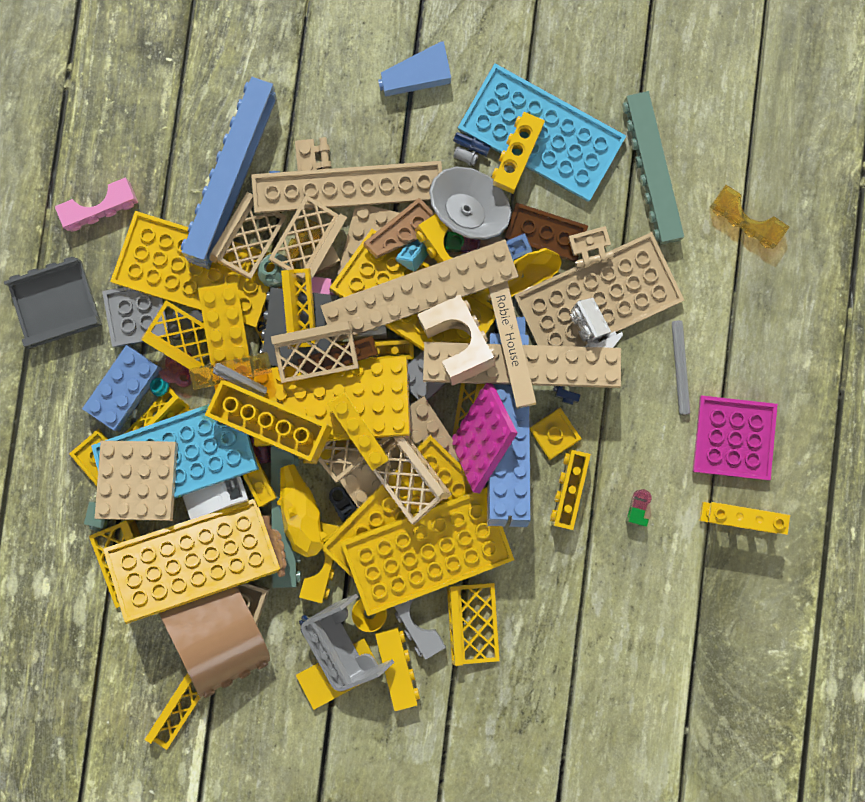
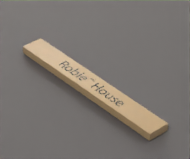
M506 281L489 287L516 407L519 409L536 405V400L508 282Z

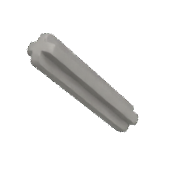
M217 363L213 368L215 375L262 397L267 393V387L220 363Z

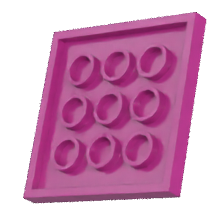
M486 383L483 389L480 390L477 399L471 405L468 414L462 420L456 434L452 437V445L456 446L455 452L471 489L475 493L482 491L518 434L494 385L491 383Z
M701 395L699 398L692 472L771 480L778 404Z

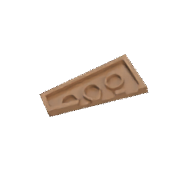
M418 198L368 238L363 246L376 259L418 240L415 229L435 213Z

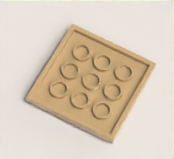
M101 441L95 519L173 521L178 443L164 441Z

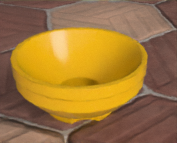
M359 599L352 609V620L357 628L365 632H374L384 625L387 618V609L376 613L374 618L368 619L364 615L365 608L362 600Z

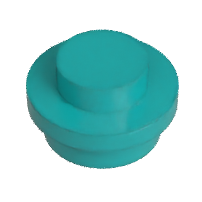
M164 378L153 379L150 384L151 392L155 396H163L169 389L168 381Z

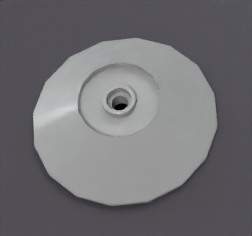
M453 167L443 170L433 179L429 191L431 206L438 218L452 231L467 238L486 240L499 236L508 227L511 217L509 199L502 189L493 186V179L488 175L473 168Z

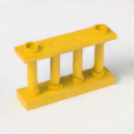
M702 502L699 521L788 535L790 515L715 502Z

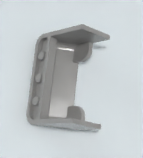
M357 594L332 604L306 620L301 626V631L327 679L337 691H344L375 679L394 663L392 659L378 665L370 654L359 656L341 624L348 617L346 606L358 598Z

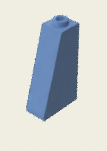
M444 41L381 72V79L378 82L380 91L384 90L385 97L451 84V74Z

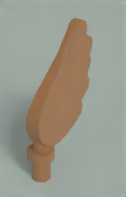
M262 516L280 567L277 574L279 577H284V569L287 564L281 534L278 530L272 529L270 516Z

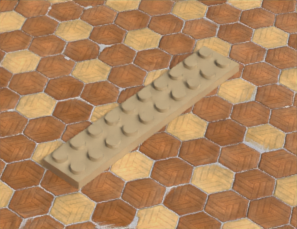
M441 161L251 174L254 212L258 214L297 211L306 195L327 208L414 202L418 198L422 201H431L430 187L433 179L442 172ZM308 202L305 203L304 210L314 209L313 205Z
M502 240L321 305V309L327 325L351 321L352 334L356 336L428 310L458 295L464 297L518 277V273L506 240ZM348 334L340 335L336 342L347 339Z
M424 342L423 382L451 383L444 371L442 361L463 352L470 343ZM487 344L488 347L492 346L497 357L494 358L496 366L460 382L511 385L502 344ZM523 345L532 385L621 387V348Z

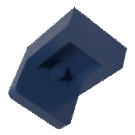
M554 386L555 397L563 399V403L573 405V403L579 402L581 394L562 389L563 386Z

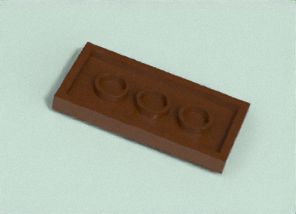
M516 202L504 240H510L525 233L532 249L539 251L547 248L558 253L560 258L575 262L578 260L579 254L573 256L568 237L586 232L588 225Z

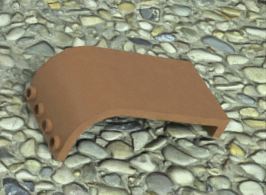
M237 586L159 613L200 698L203 696L207 698L215 693L214 690L230 686L233 680L239 677L243 679L251 674L250 671L256 668L258 670L262 669L271 661L263 637Z

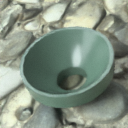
M278 253L274 257L281 262L288 260L284 255ZM269 254L260 262L258 276L267 287L279 288L282 286L281 271L284 269L275 264L274 270L267 272V265L272 263L268 260L271 256Z

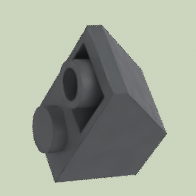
M192 311V314H189L204 323L202 311ZM173 312V315H167V320L176 318L175 312ZM184 318L179 320L181 330L192 328L190 319ZM177 320L167 322L168 334L179 331ZM193 331L182 333L184 340L191 339L194 336ZM180 334L169 336V339L181 340Z

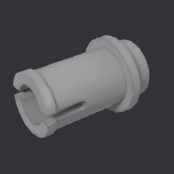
M459 146L453 155V158L468 163V166H475L479 155H476V152H469Z

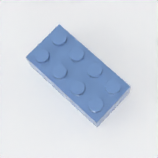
M126 345L82 409L112 430L120 431L150 388L152 380L157 378L163 368Z

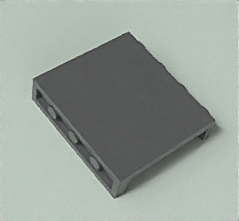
M68 257L62 263H50L44 269H32L27 271L25 275H14L9 277V280L4 281V284L9 287L24 335V339H22L24 347L31 349L102 325L83 263L78 258Z
M271 287L270 292L268 291L266 296V303H269L268 311L264 313L266 330L263 329L261 340L264 341L263 349H260L259 360H262L261 364L278 366L271 336L287 333L283 289ZM301 292L298 295V300L303 305L307 301V295ZM312 293L315 328L326 326L327 323L321 305L341 298L337 295ZM303 311L300 314V320L306 324L309 321V315ZM325 338L321 339L317 347L325 351L329 348L331 342ZM288 346L280 347L281 356L288 359L293 350L288 349ZM299 347L297 350L307 356L312 347ZM314 349L311 355L319 353L320 351ZM295 353L290 362L299 366L297 359L303 357Z

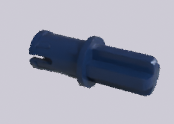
M459 132L453 138L455 143L469 148L468 151L472 150L485 157L491 147L476 140V137L472 139Z

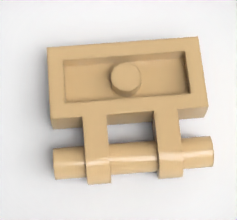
M326 137L319 138V146H315L314 139L295 141L298 171L331 168V161H329L328 156L330 146L327 144ZM321 153L322 162L316 163V154Z
M606 226L568 237L573 256L581 254L582 259L575 261L577 268L583 266L584 268L591 267V264L605 263L607 260L614 258L613 251L605 252L604 247L611 245ZM598 250V255L588 256L589 251Z

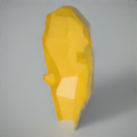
M543 248L514 260L518 277L507 281L511 297L546 279L552 278L560 269L562 263L560 255L547 248ZM489 288L476 292V295L483 300H491Z
M295 465L284 466L280 468V498L277 501V505L281 506L284 533L290 541L294 552L305 557H312L317 555L322 549L323 539L327 537V533L321 532L320 511L311 490L301 478Z

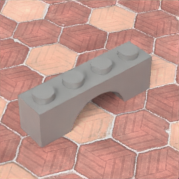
M414 599L394 606L397 611L394 614L400 624L402 622L405 624L407 629L404 631L409 640L413 639L417 646L414 648L419 657L423 656L426 660L446 648L436 629H423L412 620L410 606Z

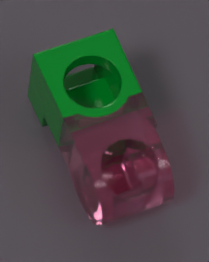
M449 231L445 235L444 248L446 252L469 253L480 249L481 239H471Z
M639 489L634 492L626 522L647 527L649 519L644 518L647 505L652 500L649 491Z

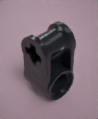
M337 486L330 491L329 499L344 523L357 510V506L343 487ZM335 490L343 492L342 500L337 501L333 498Z

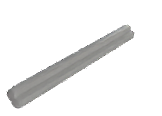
M678 320L672 322L679 414L687 415L690 414L684 331L683 322Z

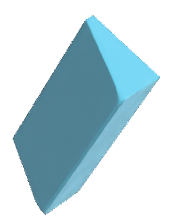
M416 240L406 245L395 259L403 266L415 272L429 254L425 244Z

